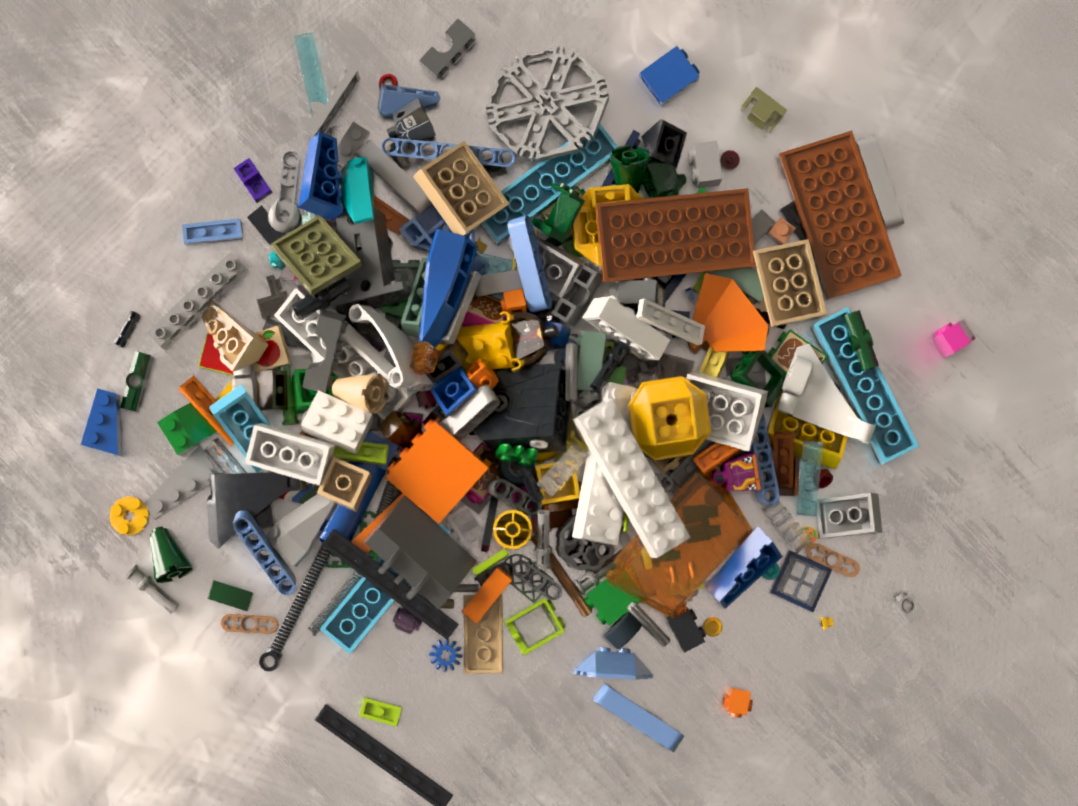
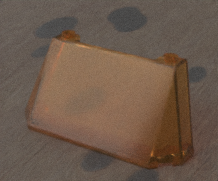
M716 468L705 476L700 470L697 471L670 499L690 538L660 557L653 558L649 555L637 534L617 555L614 560L616 563L614 570L608 571L606 579L610 585L672 618H675L677 615L681 616L686 611L687 599L736 546L740 547L752 533V527L730 491L725 489L724 483L715 485L713 473L717 472Z

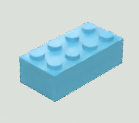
M242 384L209 407L245 458L247 457L254 425L263 423L272 426ZM251 465V466L253 467V469L256 471V473H258L259 471H261V470L263 469V468H260V467H256V466Z

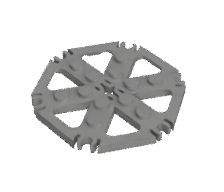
M559 46L515 56L520 63H517L512 58L511 61L514 66L508 68L504 65L505 72L502 69L500 70L486 106L487 116L493 115L494 117L487 121L489 127L517 157L520 153L521 159H524L527 153H530L529 159L532 162L534 160L539 162L577 153L580 151L575 145H578L583 150L584 146L581 143L583 140L591 143L589 135L595 139L609 102L608 91L601 92L603 88H607L605 79L577 51L574 54L573 49L567 55L564 54V47L559 48ZM550 59L552 64L543 85L527 68L531 63ZM574 67H580L592 79L591 83L564 89L570 72ZM507 83L515 84L527 97L499 104L503 89ZM542 98L545 101L551 103L552 109L550 108V106L548 107L547 105H544ZM595 104L597 110L591 125L588 127H584L568 111V109ZM530 119L521 143H515L504 131V127L507 124ZM552 123L568 139V144L562 148L545 151L542 149V145Z

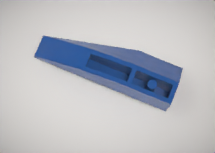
M437 229L426 263L419 341L432 351L438 346L455 315L467 286L478 248L466 236Z

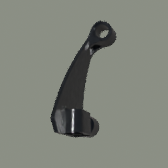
M276 472L210 474L211 495L207 499L209 541L217 548L222 547L236 534L233 523L237 512L245 510L255 518L285 492L306 490V481ZM246 520L238 521L242 525L247 524Z

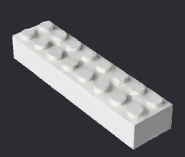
M301 285L295 288L274 316L322 361L326 357V346L323 340L315 334L318 317L322 310H318L304 320H301L292 309L293 304L310 294ZM330 306L327 309H325L337 313ZM348 323L345 334L341 335L343 346L341 352H337L336 359H339L336 371L333 370V372L339 378L369 374L382 375L388 385V392H385L384 396L387 401L383 409L376 414L384 420L393 410L400 413L418 391H408L407 387L391 386L388 382V375L395 367Z
M607 382L598 394L600 400L596 406L605 400L612 399L631 431L627 405L638 388ZM588 448L572 537L608 545H618L624 509Z
M612 399L605 400L573 419L649 555L653 558H658L689 539V533Z

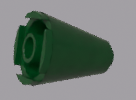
M630 145L619 146L613 149L612 154H610L616 185L629 184L639 194L649 161V153L638 146L637 149H630Z
M162 526L153 529L150 534V543L156 582L167 583L173 581V577L178 576L180 579L193 570L192 564L169 529Z

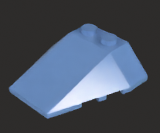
M599 647V651H594L574 669V674L591 677L653 679L651 671L634 653H630V649H619V652H611V648Z

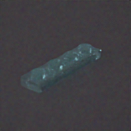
M313 32L294 36L310 110L313 111L310 103L321 102L326 105L328 97Z
M803 441L796 515L816 516L823 443Z

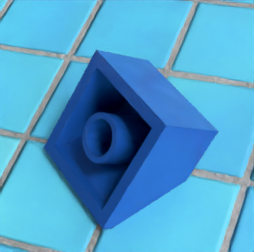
M462 366L444 376L430 389L446 416L454 412L478 390V387L469 380L465 372L466 369Z

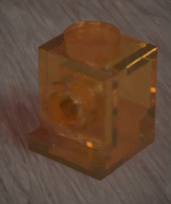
M428 342L413 344L412 349H414L410 368L419 375L434 372L440 351Z

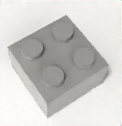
M717 141L693 144L692 150L688 154L689 164L693 165L694 168L692 169L693 172H691L692 183L696 184V189L719 186L722 181V172Z

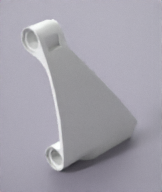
M353 305L350 308L349 318L351 321L373 323L387 345L396 364V368L391 370L388 375V382L391 386L407 387L408 391H427L438 382L432 383L421 369L429 356L405 333L379 315L371 306Z
M810 344L797 347L782 387L784 391L776 410L843 436L870 444L876 425L866 423L857 418Z

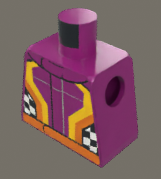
M746 452L728 459L721 464V472L713 473L715 485L724 483L725 489L729 491L761 490L757 458L753 452Z

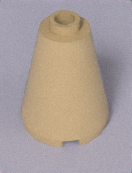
M369 374L338 378L332 385V392L336 398L368 413H378L386 404L387 399L384 396L385 392H388V385L382 375Z

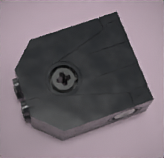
M560 363L521 366L517 372L512 371V369L518 366L492 369L499 379V382H497L492 390L499 399L500 404L473 429L475 434L494 454L501 444H510L512 448L523 446L525 450L536 448L538 453L566 452L571 402L565 400V369Z

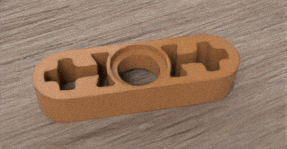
M813 543L806 548L808 559L846 577H855L860 571L857 561L823 545ZM818 547V552L822 554L826 550L827 553L824 556L823 562L820 561L822 557L819 555L812 557L810 549ZM832 554L838 558V563L835 566H831L827 562V558ZM842 558L845 559L844 564H854L855 572H850L849 574L847 573L848 569L845 567H841V570L838 569L842 564Z
M227 614L221 620L222 628L228 632L272 634L279 627L278 620L272 616ZM229 617H232V621H239V617H242L240 623L241 630L238 629L239 625H232L230 629L225 624V621H228ZM248 618H252L255 621V627L251 630H248L244 625L245 620ZM258 618L262 619L261 623H267L268 619H270L271 623H274L275 626L270 631H268L267 627L261 626V631H258Z

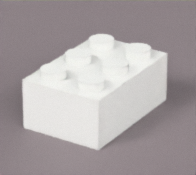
M318 390L301 427L303 432L357 455L373 423V416L371 413Z

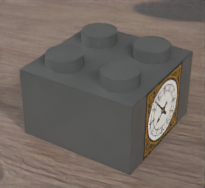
M644 278V280L638 281L636 279L618 281L617 299L620 300L622 306L633 309L636 312L635 315H637L639 300L644 298L665 307L666 292L657 280Z

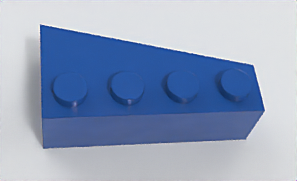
M319 131L309 141L298 208L332 221L343 212V205H341L340 201L342 191L339 189L340 171L337 168V162H339L337 138Z
M757 526L705 587L719 604L726 609L783 556L774 542Z

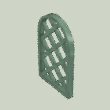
M522 554L510 555L504 561L506 562L508 559H510L509 564L513 568L514 563H512V557L519 556L520 560H522V557H524L529 561V564L534 565V562H532L530 558ZM523 563L518 564V565H520V570H521V572H517V573H518V574H521V575H523V574L526 573V572H523V567H522V564H523ZM539 570V571L543 572L546 576H548L549 578H551L552 580H554V579H553L551 576H549L546 572H544L543 570ZM513 573L511 576L513 580L509 584L535 604L542 594L540 593L535 600V592L538 591L534 590V588L531 591H525L524 584L526 583L524 581L514 582L515 574ZM540 575L541 580H534V581H533V577H532V583L534 584V583H537V582H541V584H542V583H543V578H542V576ZM516 584H522V590ZM525 593H532L533 600Z

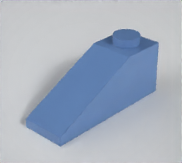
M381 84L378 108L382 114L392 116L416 98H419L422 106L425 107L440 102V96L438 91Z

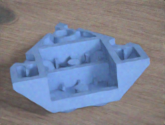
M433 204L422 215L418 213L399 228V231L411 245L429 251L437 229L452 232ZM473 230L465 236L475 243V232Z

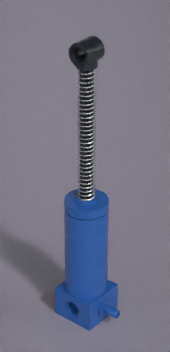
M368 431L363 442L389 445L387 465L349 462V464L370 472L372 478L356 512L337 504L329 519L324 520L319 529L322 531L319 535L322 543L333 529L351 542L385 472L396 458L400 446ZM320 546L319 552L314 556L315 559L311 563L312 565L309 566L310 569L306 573L307 575L303 583H301L302 585L299 587L300 589L296 593L295 599L292 600L293 603L289 607L290 609L287 610L288 613L284 617L285 619L281 627H279L278 633L275 634L276 637L272 641L273 643L270 644L271 647H267L259 659V665L264 671H274L280 666L283 647L286 646L285 643H288L287 639L291 636L290 633L293 632L292 629L296 626V622H298L297 620L301 616V612H303L302 610L305 609L304 606L308 599H310L309 596L313 592V588H315L314 586L318 582V578H320L319 576L322 575L321 572H323L324 566L327 565L326 562L330 558L329 556L332 555L324 546ZM267 656H272L275 660V664L272 667L267 666L265 663Z

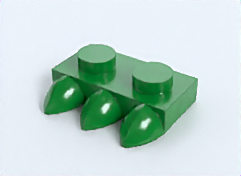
M501 444L496 449L495 458H499L500 461L506 463L516 461L520 465L530 466L537 461L538 450L536 448L525 450L523 446L512 448L510 444Z

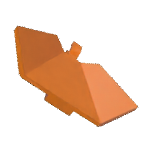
M705 273L692 319L705 326L702 344L707 342L715 352L765 351L768 324L733 279ZM690 342L694 350L700 346Z

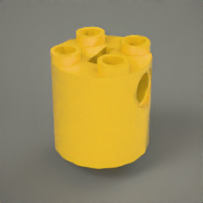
M505 511L494 522V537L498 544L506 549H520L527 545L531 539V521L521 511Z

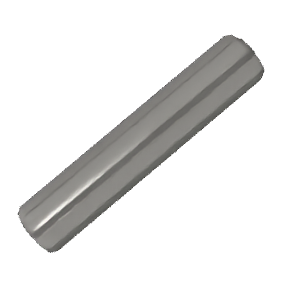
M573 343L566 344L565 400L570 402L577 400V344Z
M631 602L628 605L627 609L662 646H666L670 642V638L636 602Z

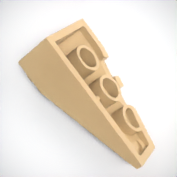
M212 301L201 317L208 333L212 335L215 341L213 343L215 348L221 354V361L233 372L259 361L269 345L260 336Z

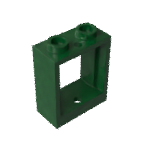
M745 351L744 357L734 367L730 378L736 383L760 389L748 376V373L756 361H758L772 376L763 389L768 391L764 408L771 407L783 390L782 387L787 374L766 351Z

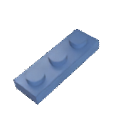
M240 218L182 224L185 245L243 239Z

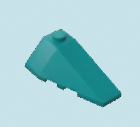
M367 156L357 157L346 163L339 179V189L342 191L341 203L346 208L355 225L374 220L373 172Z

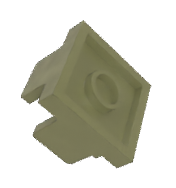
M755 87L740 108V111L744 112L750 103L754 105L747 119L760 129H763L766 123L773 119L774 122L768 129L769 133L779 124L787 111L786 108L758 87Z

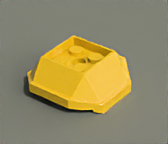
M629 184L592 187L581 197L585 202L572 225L574 249L596 266H601L595 204L644 199Z
M682 376L642 382L627 405L631 433L641 451L653 460L692 455L711 433L706 393ZM673 414L674 422L667 424V416Z

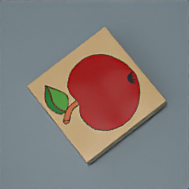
M280 325L256 332L269 345L259 361L252 364L255 374L259 371H266L291 363Z

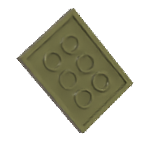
M321 216L313 218L270 244L272 250L312 296L362 266L358 257Z

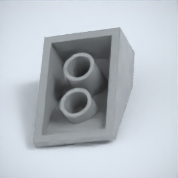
M877 493L815 500L820 539L883 532L879 495Z

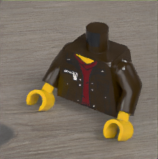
M506 311L501 312L499 315L505 314L507 321H500V323L506 324L509 320H512L510 328L517 358L511 359L509 364L514 362L518 364V367L513 368L512 371L517 372L521 366L527 367L539 363L547 354V350L552 347L551 338L559 335L557 326H548L546 320H540L539 316L528 312H513L511 315Z

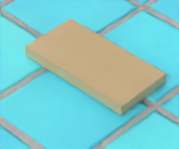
M463 595V609L474 595ZM503 595L496 599L477 624L464 614V674L503 673Z

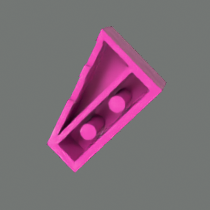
M963 319L955 325H952V323L947 324L935 332L936 337L931 340L945 359L971 343L976 337Z

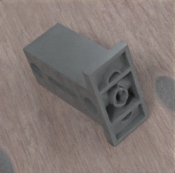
M374 207V220L355 225L347 210L343 209V212L336 218L338 236L358 257L362 266L345 276L351 289L347 291V295L343 294L333 300L330 307L342 315H349V310L353 305H367L375 309L407 301L412 288L400 280L395 281L385 214Z

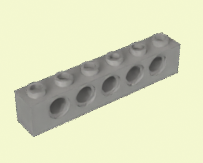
M232 252L228 253L147 334L164 349L209 306L211 301L213 302L247 268Z

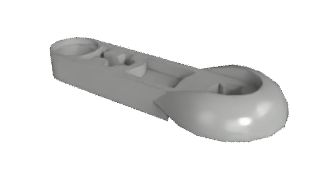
M287 151L283 155L278 197L268 213V221L271 227L282 233L294 230L299 225L301 219L300 210L296 202L300 157L295 151ZM289 155L297 158L294 165L286 163V158ZM284 168L296 169V171H291V176L294 180H291L290 183H287L284 177L288 176V170H284ZM283 212H287V215H290L285 221L279 218V215H283Z

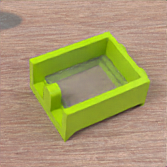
M544 598L504 621L523 656L565 632L563 628L566 626L561 617L557 618L553 611L556 608L551 600L547 601Z

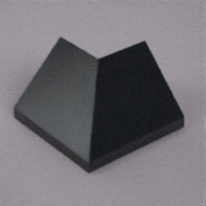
M660 119L641 136L649 153V162L677 169L687 132Z

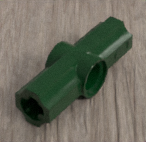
M860 310L844 315L843 317L849 332V342L852 350L856 352L862 371L879 366L872 347V336L865 327Z
M134 352L130 371L126 377V386L120 408L137 412L143 388L146 386V376L152 355ZM139 377L140 384L136 387L132 386V379Z

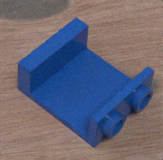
M678 46L671 49L639 73V78L661 107L693 81L696 83L700 77L699 69L695 64H690L687 60L689 58L684 49H679Z

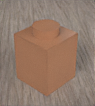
M780 217L767 236L777 244L783 245L796 228Z

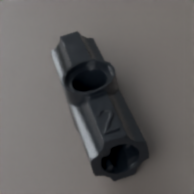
M343 277L315 295L309 294L292 305V309L299 319L304 320L318 310L327 309L333 300L349 291L351 287L347 279Z

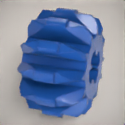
M445 639V645L443 646L442 641L438 640L440 648L432 645V648L437 652L429 653L430 656H436V659H433L431 664L438 661L439 664L436 666V669L439 670L441 665H444L443 672H447V665L450 666L452 671L455 670L452 663L454 662L458 666L461 664L456 658H462L463 655L456 654V652L462 648H453L456 645V641H453L451 646H449V639ZM445 649L452 654L449 656L450 660L445 661L446 658L444 660L441 658Z

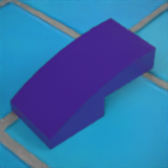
M250 158L233 168L256 203L272 193V190Z

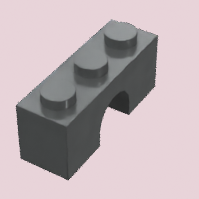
M457 19L445 32L446 37L452 42L451 49L447 52H439L434 47H431L419 60L420 65L436 79L440 76L443 78L450 70L448 67L453 62L456 64L463 56L461 53L466 48L470 49L475 43V33L460 19Z
M581 263L572 278L574 281L572 291L567 297L560 298L551 313L572 326L576 325L603 280L600 273Z

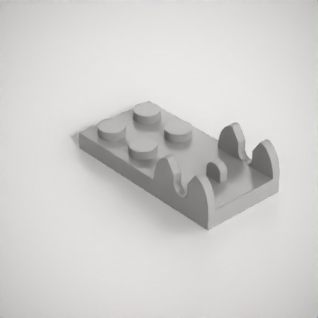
M352 66L349 70L346 69L340 77L342 81L338 86L335 85L330 92L331 97L326 105L321 102H312L310 105L315 116L312 119L301 117V123L305 132L311 138L319 131L322 133L326 132L359 82L358 70Z

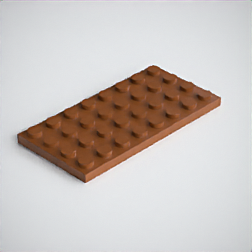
M852 130L779 153V158L806 238L809 239L813 259L827 300L902 276Z
M748 188L595 204L603 282L756 266L753 254L755 249Z

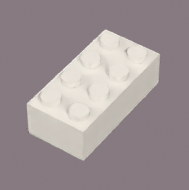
M613 296L594 298L582 318L615 342L622 341L626 343L631 349L630 353L642 361L659 360L670 342V339L665 336L666 334L662 330L654 329L650 324L637 319L636 312L633 309L622 306L620 300Z
M260 423L254 425L245 463L321 485L331 463L335 444Z

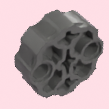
M576 514L568 517V520L563 525L559 526L556 532L557 545L555 548L557 554L566 562L567 566L580 571L597 570L603 566L607 559L612 557L614 547L613 545L586 540L588 544L585 545L582 543L583 539L573 538ZM569 529L571 537L566 540L564 534ZM601 545H604L606 548L605 553L600 555L599 548ZM572 557H578L582 563H577Z

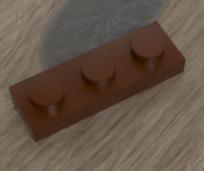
M774 432V468L778 487L793 488L794 432Z

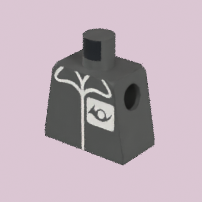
M419 98L414 99L395 112L393 119L396 125L386 129L390 138L402 136L403 139L420 141L436 135Z

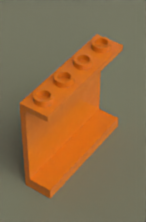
M439 416L435 421L429 420L423 427L426 431L422 435L420 433L416 435L411 441L414 445L410 449L406 447L399 455L402 459L398 463L394 461L387 469L389 473L385 477L438 524L492 464L487 458L482 461L438 423L441 420Z

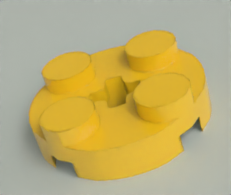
M123 497L117 500L110 508L111 525L120 534L128 536L137 535L148 524L150 518L149 510L144 502L138 498ZM127 511L135 514L131 522L125 519Z

